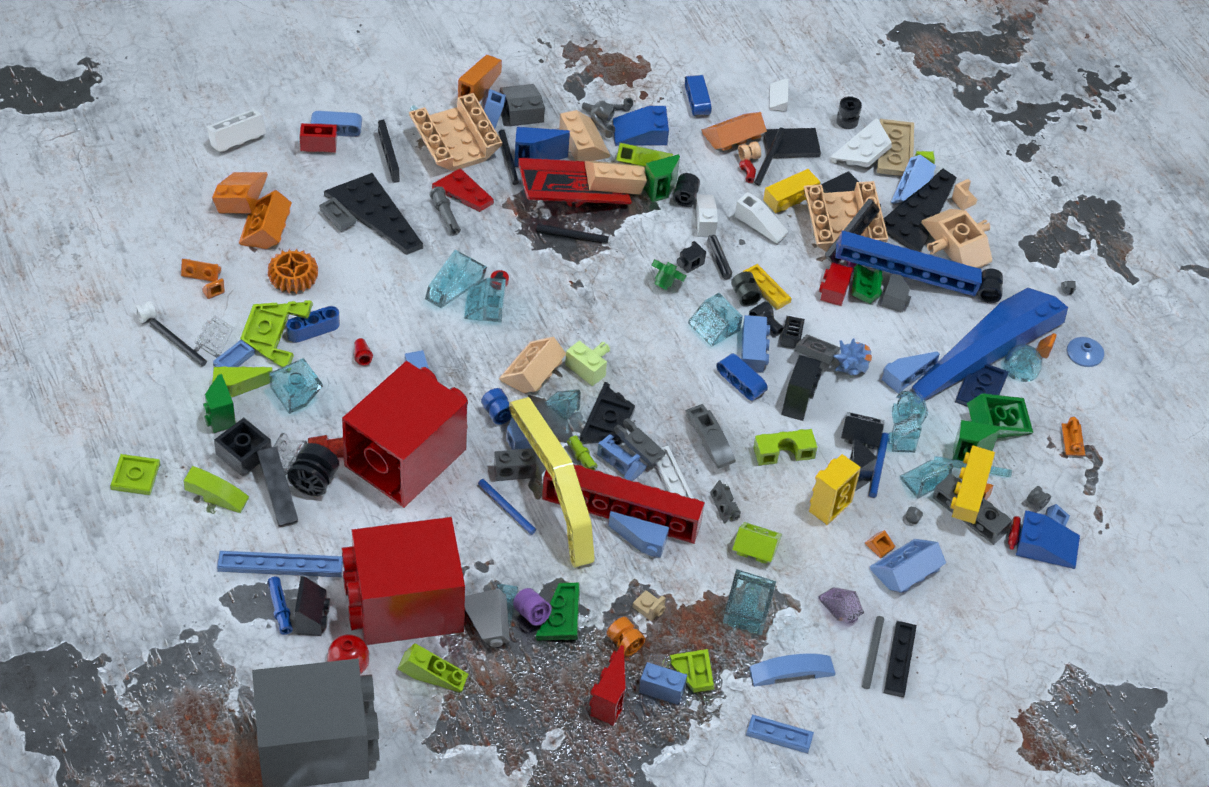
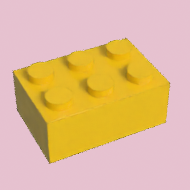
M843 454L837 459L833 458L824 471L820 470L815 476L816 483L812 489L813 496L810 499L809 512L826 525L831 523L852 503L861 467Z

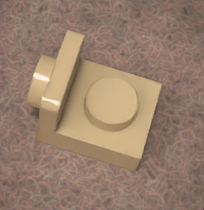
M645 590L633 602L632 607L652 621L656 616L660 617L665 611L666 598L661 596L657 599Z

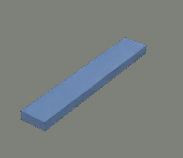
M220 551L217 569L218 572L342 577L343 560L342 556Z

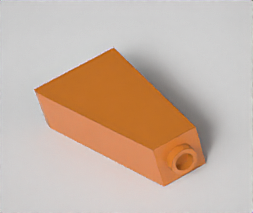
M486 54L458 79V97L474 93L480 102L484 97L485 90L490 89L501 74L502 60Z

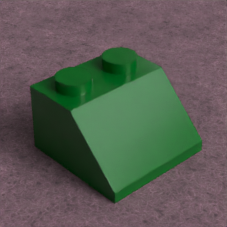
M219 374L205 393L206 403H203V409L206 414L204 419L207 427L211 426L213 433L227 430L236 423L233 400L223 375Z

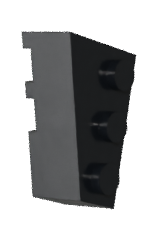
M799 355L788 383L781 413L782 416L800 421L804 420L809 401L814 398L822 375L821 361Z

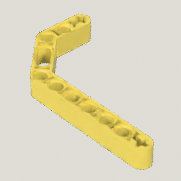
M529 397L509 402L513 419L552 477L567 525L569 556L573 567L576 568L593 563L595 558L592 524L571 458Z

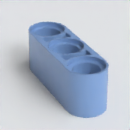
M315 111L311 115L310 124L337 125V136L356 137L361 133L362 116L357 113Z

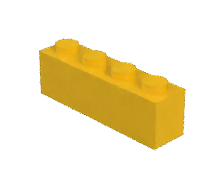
M973 445L971 452H966L963 463L967 465L966 468H961L959 475L962 482H957L954 492L958 496L957 498L953 497L950 506L951 509H954L952 513L953 518L975 524L995 452Z

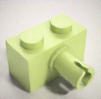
M579 340L566 350L565 365L591 386H594L606 376L607 361L602 357L610 352V347L605 342H601L596 348L591 350Z

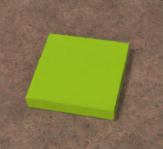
M120 454L110 485L111 490L151 495L160 467V459Z

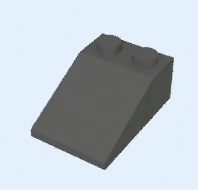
M534 84L500 87L501 94L506 95L504 107L510 126L544 123L545 106L542 96Z

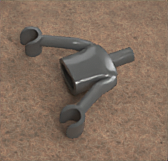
M625 98L623 104H609L605 101H599L592 105L584 102L582 109L590 111L592 120L605 131V137L611 138L613 133H615V126L611 124L605 125L600 119L610 121L616 109L630 111L633 106V99Z

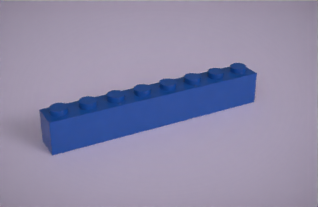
M843 230L836 243L835 258L972 296H976L982 284V269Z

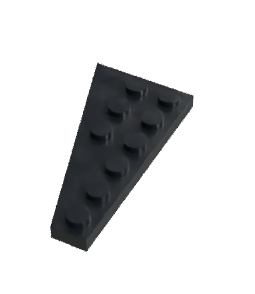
M944 168L941 169L928 183L883 218L887 234L908 249L922 252L930 233L921 222L941 212L956 183L957 177Z
M373 173L324 190L325 197L328 199L335 197L357 220L367 227L375 229L378 235L389 239L392 245L406 255L423 249L422 241Z

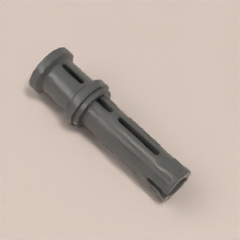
M443 187L433 188L429 195L435 202L436 210L440 211L450 235H457L456 230L460 233L461 229L451 211V202L445 196V189Z

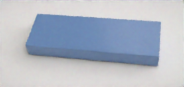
M752 714L746 736L808 754L814 732Z

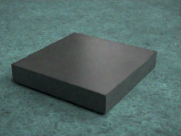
M806 334L796 344L794 351L830 364L835 359L833 356L839 354L840 347Z

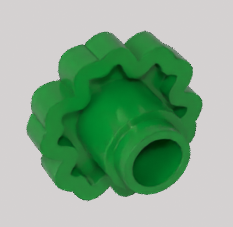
M654 259L651 266L659 269L654 284L665 290L672 286L675 278L684 282L687 275L676 270L677 266L669 262L665 265Z

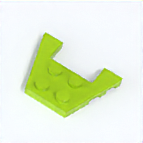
M304 300V302L297 303L290 301L283 304H278L277 302L253 304L240 339L286 371H289L294 354L277 349L289 315L308 319L313 302Z

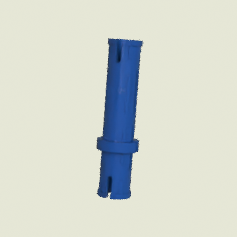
M277 576L271 577L267 583L275 609L274 617L278 622L280 634L287 635L293 630L290 621L291 612L286 605L280 578Z

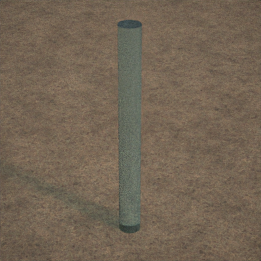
M934 456L933 464L960 469L962 467L966 468L967 465L960 460ZM991 466L989 474L1011 477L1012 470Z

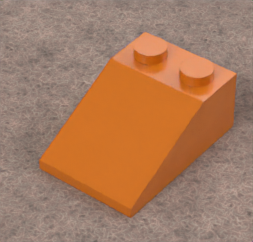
M233 172L221 181L212 196L218 213H253L268 176L267 172Z

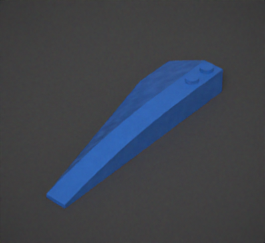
M1027 287L1000 302L912 386V390L923 400L930 398L964 379L968 374L977 372L984 368L986 364L995 362L1065 323L1068 307L1056 296Z

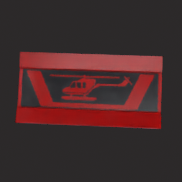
M519 158L518 160L528 200L566 201L570 207H572V202H577L576 207L581 206L585 202L632 203L628 193L589 190L585 161Z

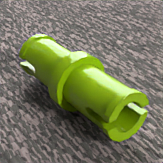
M578 436L570 437L567 440V444L575 453L574 457L577 461H580L585 468L596 470L595 468L598 465L590 456L588 448L583 446Z

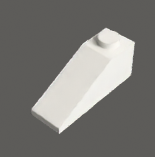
M697 194L698 236L708 237L709 235H716L718 217L714 195Z

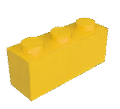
M806 169L766 187L763 201L776 214L806 200L804 186L820 185L821 182L809 169Z

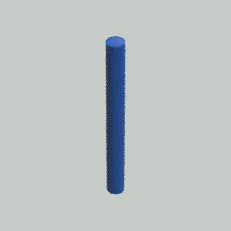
M885 432L882 433L869 496L872 498L877 497L889 434Z
M484 479L478 482V485L530 535L536 532V528Z

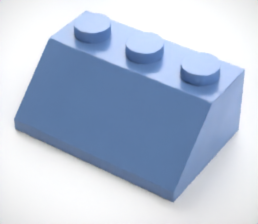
M913 539L869 567L889 590L902 593L909 590L910 586L914 583L922 582L927 575L938 572L940 567L946 564L938 542Z

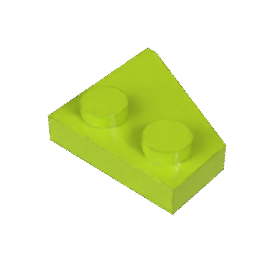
M708 649L668 655L669 663L677 672L687 674L686 684L694 693L714 690Z

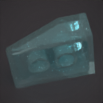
M736 569L723 623L731 627L747 630L753 634L762 635L769 617L776 581Z

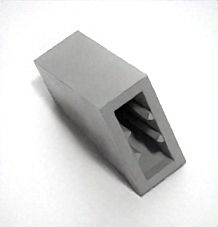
M500 589L465 596V610L481 638L492 647H500L503 643L510 642L507 596Z

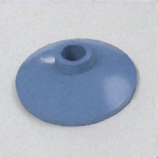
M1077 337L1069 342L1067 354L1074 363L1084 367H1093L1102 362L1104 349L1094 339Z

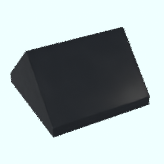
M854 439L849 459L861 467L855 489L857 491L872 480L877 457L858 439Z

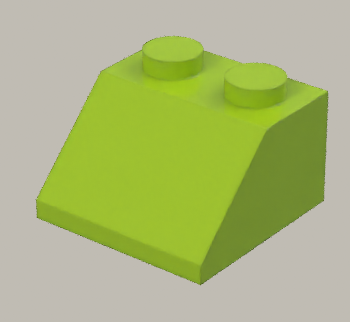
M743 522L738 529L732 550L737 551L736 554L739 556L756 557V561L767 564V562H772L782 533Z

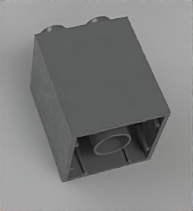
M359 659L252 670L258 750L263 787H304L369 779L368 762L380 761L377 712L374 710L372 674L360 675Z

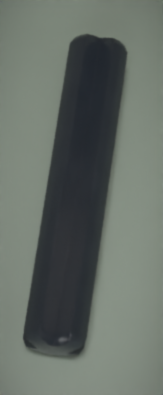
M709 235L707 242L724 279L731 278L733 272L717 236Z

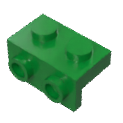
M860 264L854 267L852 296L869 304L878 299L882 293V270L876 269L872 271Z

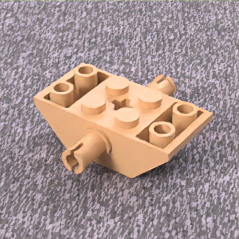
M948 209L922 220L921 223L936 240L927 244L928 252L931 251L930 254L944 250L952 261L976 268L992 262L988 237L984 233L990 230V223L987 220L976 223L966 210Z

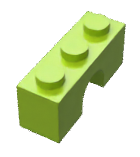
M812 429L756 435L753 445L758 466L777 464L781 450L792 452L796 461L815 459L818 448Z

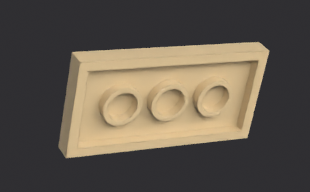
M880 119L879 122L891 140L892 147L877 159V173L903 176L910 158L913 157L914 123Z

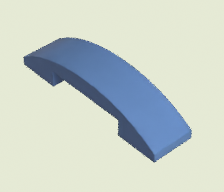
M823 654L781 656L762 661L749 668L754 687L774 684L776 679L814 675L816 679L831 677L836 674L831 656Z

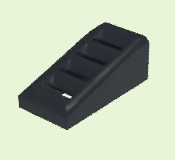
M786 315L781 346L796 347V344L802 337L805 319Z

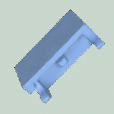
M608 435L598 443L597 455L625 475L634 461L641 462L639 460L641 456L638 454L630 455L614 443L612 435Z

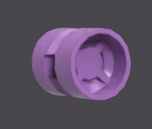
M524 588L514 598L513 606L515 610L531 624L540 625L549 618L551 605L533 589Z

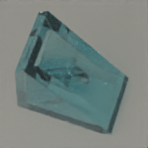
M579 389L557 391L545 401V404L565 420H568L580 409L581 392Z

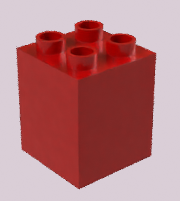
M406 360L342 417L344 466L405 508L466 451L468 428L467 397L458 388L452 387L448 389L438 382L435 374L426 367L419 369Z
M452 517L351 529L352 546L341 548L344 567L343 582L345 595L348 596L349 600L348 613L351 631L362 629L363 640L367 645L464 632L465 582Z

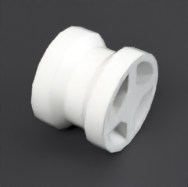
M151 301L145 302L142 306H135L136 314L141 323H145L147 319L157 318Z

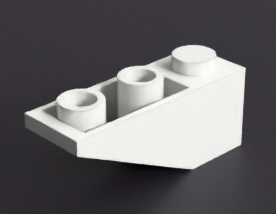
M747 192L737 201L735 217L777 244L788 234L789 231L763 201Z

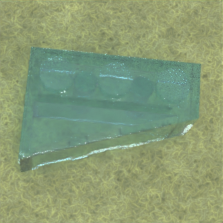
M454 250L429 284L425 300L440 308L444 307L483 281L487 266Z

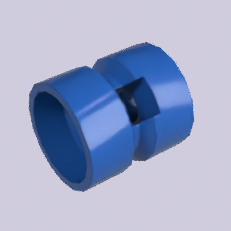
M501 388L491 389L483 395L481 403L496 425L505 424L512 419L508 398Z

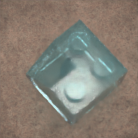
M304 358L269 373L270 388L289 414L306 407L323 387L322 382Z

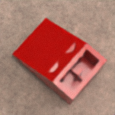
M623 645L619 647L617 652L613 651L609 660L610 665L608 668L604 667L600 675L601 680L599 684L595 683L590 693L593 696L589 703L591 707L590 716L614 726L623 710L625 696Z

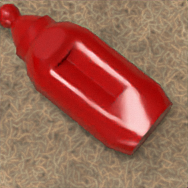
M1019 516L1013 517L1007 538L1010 550H1013L1019 541L1021 518Z

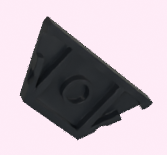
M604 382L580 435V441H602L608 435L613 436L612 440H620L621 438L616 434L614 428L617 425H621L626 429L623 421L626 418L631 420L635 411V405L626 400L621 393L614 392L608 382Z

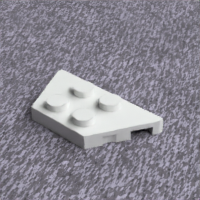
M876 118L831 156V162L837 163L840 160L847 161L848 165L869 167L892 147L891 140Z

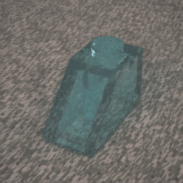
M915 414L894 424L892 432L888 434V444H891L892 452L915 453L922 430L920 414Z

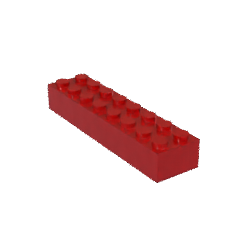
M573 464L588 513L609 519L610 512L612 511L669 527V537L695 544L702 523L705 502ZM546 469L543 476L542 500L560 505L552 477Z

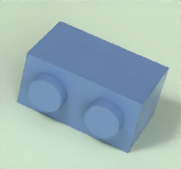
M647 662L640 680L639 693L679 705L685 690L687 674Z

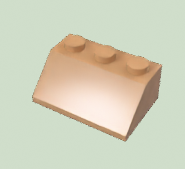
M578 110L560 113L559 129L570 130L569 150L575 161H596L610 157V153L592 118Z
M585 161L589 190L641 194L647 179L643 166Z
M555 337L531 341L499 379L522 393H534L542 387L541 384L544 380L552 375L554 368L562 363L566 352Z

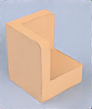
M969 179L956 184L954 187L952 200L961 210H965L977 203V198L969 191L971 183Z

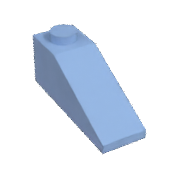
M922 155L911 157L891 203L903 202L928 183L934 176L936 165Z

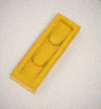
M758 264L743 271L753 274L762 296L776 310L791 303L792 298Z

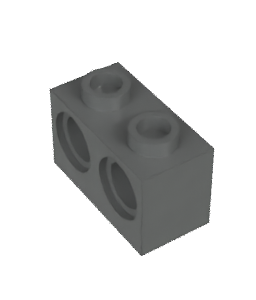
M534 449L494 451L496 481L536 478Z

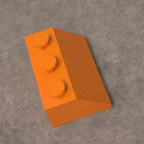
M761 112L745 113L701 130L714 149L721 148L722 151L731 149L732 144L735 143L737 145L747 142L746 139L751 138L754 140L760 138L762 133L767 132Z
M277 190L258 199L253 213H249L239 244L268 249L273 245L276 246L281 241V234L286 226L285 222L290 214L292 202Z

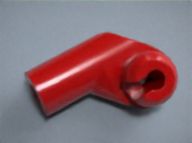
M744 159V161H740L739 167L741 170L747 171L746 182L753 183L756 169L750 160Z

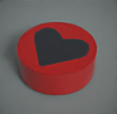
M503 270L494 271L490 277L491 285L495 288L506 287L509 283L508 273Z

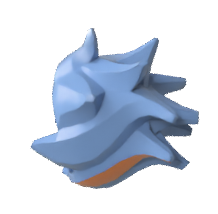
M854 338L850 344L845 345L840 340L841 353L833 356L839 361V366L835 371H842L850 375H857L860 372L866 373L872 360L870 347L866 344L855 342Z

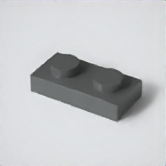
M335 197L319 205L320 211L340 231L356 224V218Z

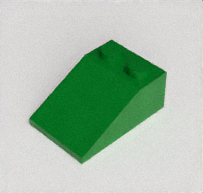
M980 394L967 403L972 422L1000 427L997 438L1034 433L1024 398Z

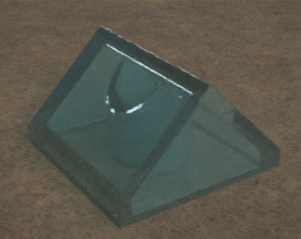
M929 460L900 475V478L919 499L934 491L935 487L952 473L953 463Z

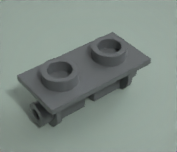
M719 480L710 491L714 503L724 523L729 518L737 520L740 518L741 511L736 502H732L734 498L730 487L722 484L721 480Z

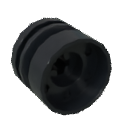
M316 443L304 444L289 469L287 478L292 486L304 494L310 496L323 495L340 466L339 459L325 446Z

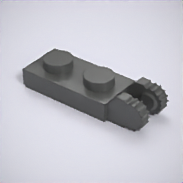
M626 418L623 421L626 429L621 425H617L614 428L616 434L619 435L624 443L641 456L640 458L650 467L665 456L666 452L641 429L637 428L630 419Z

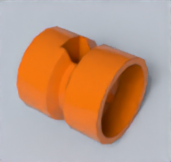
M621 617L611 624L606 635L614 644H618V648L621 645L624 646L625 656H631L644 645L646 638L638 629H634L635 626L627 617Z

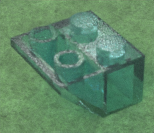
M486 278L468 288L464 319L502 322L506 279Z
M717 293L700 305L688 320V324L712 347L739 332L743 316L720 293Z

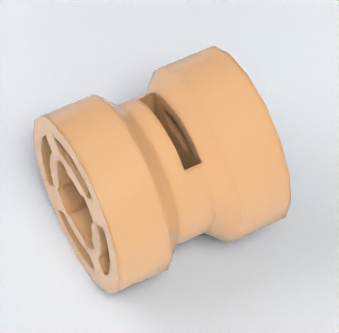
M757 141L751 142L749 145L743 144L738 146L740 160L759 159L761 157V148Z

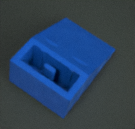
M517 127L515 167H519V158L550 160L568 158L570 130Z

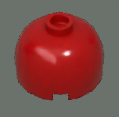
M345 634L339 636L331 643L328 648L327 661L359 659L360 674H362L369 665L370 653L367 644L360 637Z

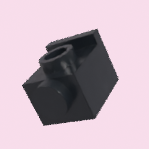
M693 241L690 247L684 248L680 252V257L676 260L677 264L689 273L705 264L706 251L696 241Z

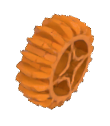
M289 249L288 252L282 250L281 254H275V258H271L268 264V277L271 285L275 286V289L280 288L281 292L287 290L289 294L291 291H295L297 294L299 290L304 292L305 288L310 289L311 284H315L318 277V265L315 258H312L310 253L306 254L304 250L301 252L298 249L295 251Z

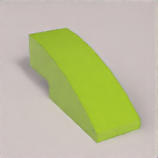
M195 466L191 467L183 480L186 491L203 496L205 502L238 513L242 512L249 499V496L236 486Z

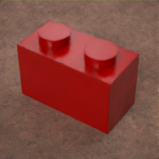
M301 123L300 151L336 153L337 125Z
M832 262L830 269L825 270L823 277L825 282H821L819 292L822 293L820 300L842 306L853 268Z

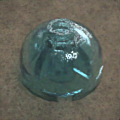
M1026 344L1016 345L1007 353L1003 368L1009 371L1008 375L1014 380L1016 377L1021 379V382L1033 381L1038 377L1042 369V358L1036 348Z
M901 391L896 397L899 398L897 404L894 403L892 407L893 423H898L897 428L916 429L923 424L928 416L926 402L917 393Z

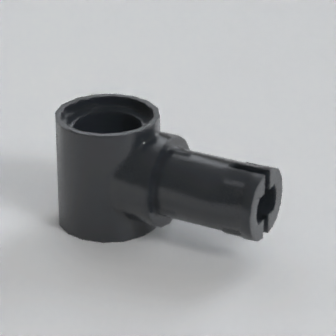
M764 301L749 311V316L767 317V325H770V330L775 336L783 332L784 327L774 318L773 308L768 302Z

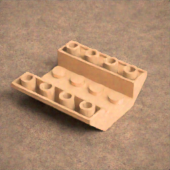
M474 93L458 97L457 107L429 115L425 107L409 112L410 118L436 164L448 170L456 171L459 168L462 169L485 162L502 146L500 137Z
M874 181L857 182L855 190L847 192L824 193L822 185L804 186L815 240L819 248L827 252L840 236L842 230L844 231L868 199L873 200L880 211L861 236L882 242L888 241Z

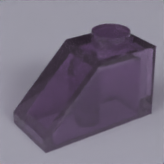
M833 587L818 596L821 603L838 621L853 623L858 620L859 616L864 614L856 591Z

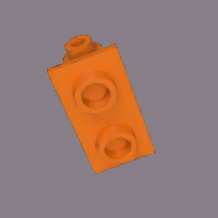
M182 259L181 276L212 282L218 280V274L221 273V266L218 264Z
M1070 417L1067 423L1061 424L1066 455L1085 456L1081 424H1079V420L1076 417Z

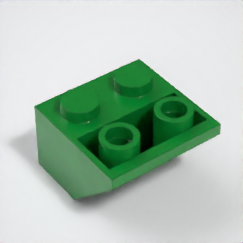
M679 154L646 163L645 174L647 181L644 190L652 203L669 198L677 183L680 162Z
M961 420L954 442L952 462L963 463L966 452H971L972 445L993 451L1000 427Z

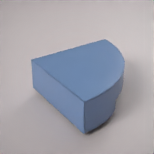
M634 461L624 475V478L630 481L636 479L647 466L643 462Z

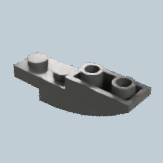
M704 404L685 410L687 418L700 436L703 447L716 467L719 469L735 463L736 460L730 445L711 410H707Z

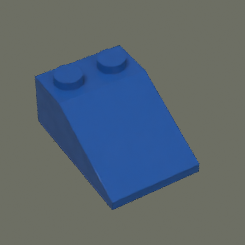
M646 106L613 118L615 146H619L620 143L634 146L668 144L669 126L666 106Z
M1025 510L1020 525L1016 556L1075 569L1080 535L1047 515Z

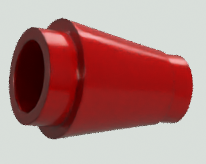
M359 338L355 340V361L361 366L370 364L373 359V353L365 339Z

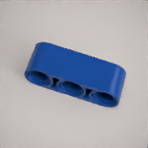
M685 76V89L693 116L710 115L712 106L704 76Z
M327 306L310 312L308 319L301 317L289 319L287 321V337L289 341L298 343L335 331L340 326L339 309L335 306Z
M731 353L716 364L718 372L747 399L752 401L768 390L765 380L736 354Z

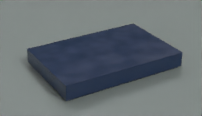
M986 364L984 368L977 372L968 374L964 379L955 402L968 407L967 403L980 394L1000 395L1009 371Z

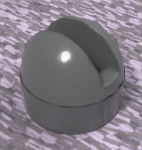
M1076 281L1062 282V291L1065 294H1073L1076 290Z
M912 506L906 512V519L911 524L918 523L923 516V512L920 509Z

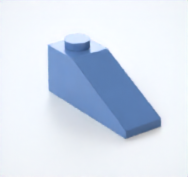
M936 351L895 360L893 363H888L883 369L882 381L899 394L926 374L938 362L940 353Z
M610 512V528L640 552L661 558L668 538L669 527Z

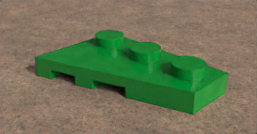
M579 582L558 584L550 602L551 614L542 623L540 630L537 631L536 641L578 639Z

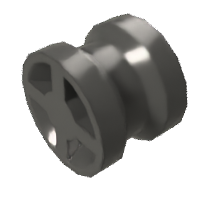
M1037 486L1029 493L1026 501L1033 503L1035 508L1040 511L1049 503L1051 495L1044 493L1043 489Z

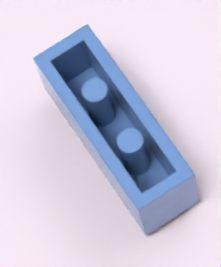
M744 315L741 359L755 372L764 373L765 365L769 364V354H766V351H769L770 339H766V336H769L770 325H767V317Z

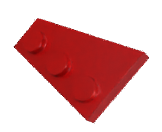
M461 168L432 183V189L443 187L446 196L450 198L455 197L461 200L462 204L478 212L494 204V199Z

